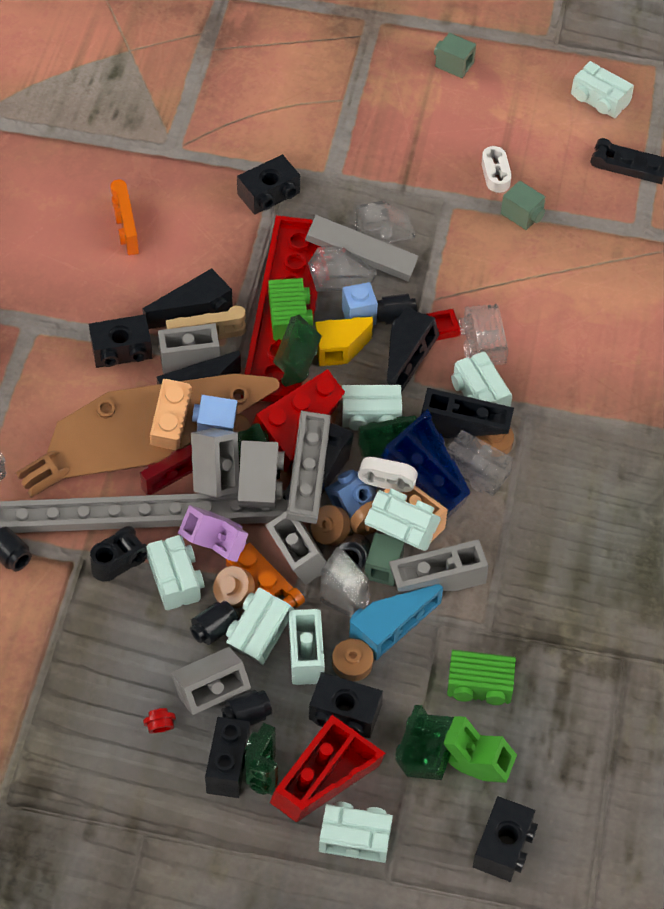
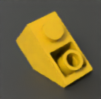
M355 317L352 319L315 322V343L319 367L348 364L372 339L373 318Z

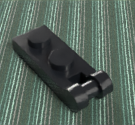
M605 138L597 140L595 145L596 152L592 154L590 160L592 166L662 184L664 179V157L614 145Z

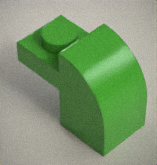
M454 716L443 743L451 753L448 760L449 764L458 771L482 781L507 783L517 754L503 736L480 735L466 717Z

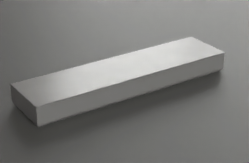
M315 215L305 241L408 282L419 257L318 215Z
M301 410L286 519L317 524L331 415Z

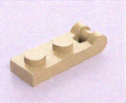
M235 305L226 312L178 317L166 320V329L216 323L218 339L238 337L246 332V311L242 306Z

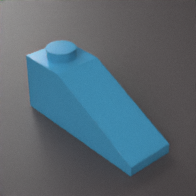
M435 584L374 601L365 609H358L350 618L349 637L367 643L372 649L374 659H379L441 604L443 587L440 584Z

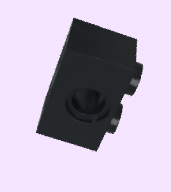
M283 154L237 175V194L254 215L268 210L274 205L291 199L300 193V174Z
M145 314L88 324L96 368L112 367L117 364L153 359L151 338Z
M321 672L309 704V720L323 727L331 715H333L361 736L371 738L382 706L383 690ZM342 705H347L352 709L348 711H342L338 707Z
M217 717L205 774L207 794L239 798L250 744V721Z
M497 796L475 853L472 868L511 882L515 871L521 873L528 854L522 852L525 842L532 843L538 824L533 822L536 810ZM509 836L515 843L505 844L499 838Z

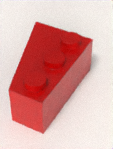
M327 369L255 415L251 427L262 442H278L279 451L284 452L285 473L294 462L301 410L332 415L339 406L345 391Z
M331 715L277 786L270 804L297 823L378 768L386 753L338 718Z

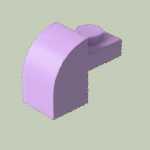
M189 505L178 531V534L189 542L213 549L227 560L234 562L238 561L240 553L244 550L248 533L242 530L243 526L216 513Z

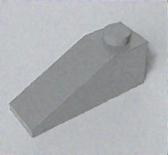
M479 539L389 561L398 591H414L435 584H440L443 587V591H458L486 584L489 566Z

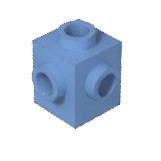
M354 470L341 473L337 477L338 481L325 488L332 505L344 509L348 513L349 518L361 506L374 500L377 494L375 491L377 487L362 482L358 477V471Z

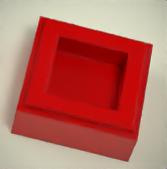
M454 309L426 314L435 317L439 331V337L436 341L461 336V329Z

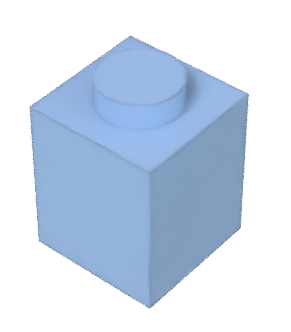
M367 282L343 287L342 311L345 319L372 317L373 325H376L378 303L371 283Z
M202 395L200 404H194L192 422H197V431L212 428L233 431L237 412V400Z

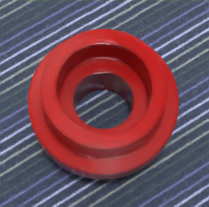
M159 708L148 712L149 717L143 719L144 726L148 727L149 733L157 734L174 729L173 721L176 720L175 713L168 712L167 708Z

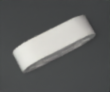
M497 146L487 147L483 151L481 163L486 185L493 192H505L509 189L511 183V170L506 152ZM492 158H494L495 161H498V163L494 164ZM495 175H499L501 181H498Z
M376 457L364 458L358 472L359 479L368 485L394 489L399 492L412 491L418 476L416 469L408 464Z

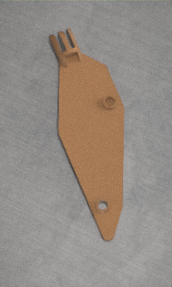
M236 373L179 381L188 383L192 387L180 449L191 443V433L197 432V422H192L194 404H200L202 395L236 400L233 397L235 394L243 395V399L237 400L236 415L277 391L279 381L274 377ZM162 384L109 391L58 421L47 454L15 473L18 479H23L21 483L25 489H29L28 494L30 497H34L65 478L148 466L170 456L175 450L150 445V432Z

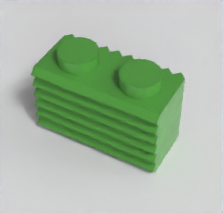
M303 278L268 280L273 339L277 341L278 339L288 340L291 338L294 340L295 338H307L308 327H313L312 309H306V304H310L309 287L303 286Z
M452 649L447 696H454L456 700L463 702L479 699L481 701L486 700L491 705L511 703L516 657Z

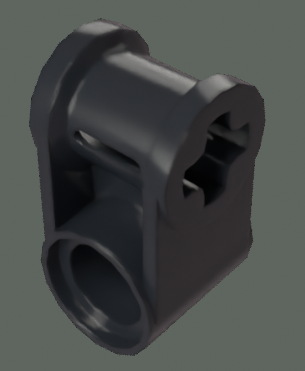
M126 526L92 547L90 551L91 572L97 580L102 582L113 580L118 575L140 565L147 559V545L142 544L136 537V531L133 527Z

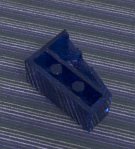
M427 409L385 447L381 459L405 463L414 467L418 473L415 485L448 509V514L446 515V519H448L465 503L471 492L455 460L451 459L444 445L445 441L435 428L431 420L432 416Z

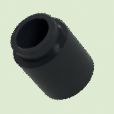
M409 293L384 296L382 300H377L378 323L393 324L395 318L399 317L405 308L417 311L415 298H410Z
M9 527L0 528V563L6 569H12L15 572L20 571L31 560L32 554L29 552V546Z
M351 534L344 539L336 553L337 562L343 569L358 571L363 568L371 547L368 538L361 534Z
M227 601L215 602L191 619L192 627H190V631L199 643L204 642L210 645L227 633L230 624L234 620H239L238 615Z
M252 690L225 700V707L221 709L223 718L250 721L251 726L265 721L266 716L272 714V707L264 690L259 692Z

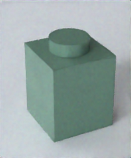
M448 33L444 40H440L435 47V67L463 78L474 64L476 44Z
M518 181L503 195L501 214L527 230L532 224L539 223L543 218L546 197L522 181Z
M375 533L365 563L364 579L394 586L395 581L389 561L403 558L405 542L387 534Z

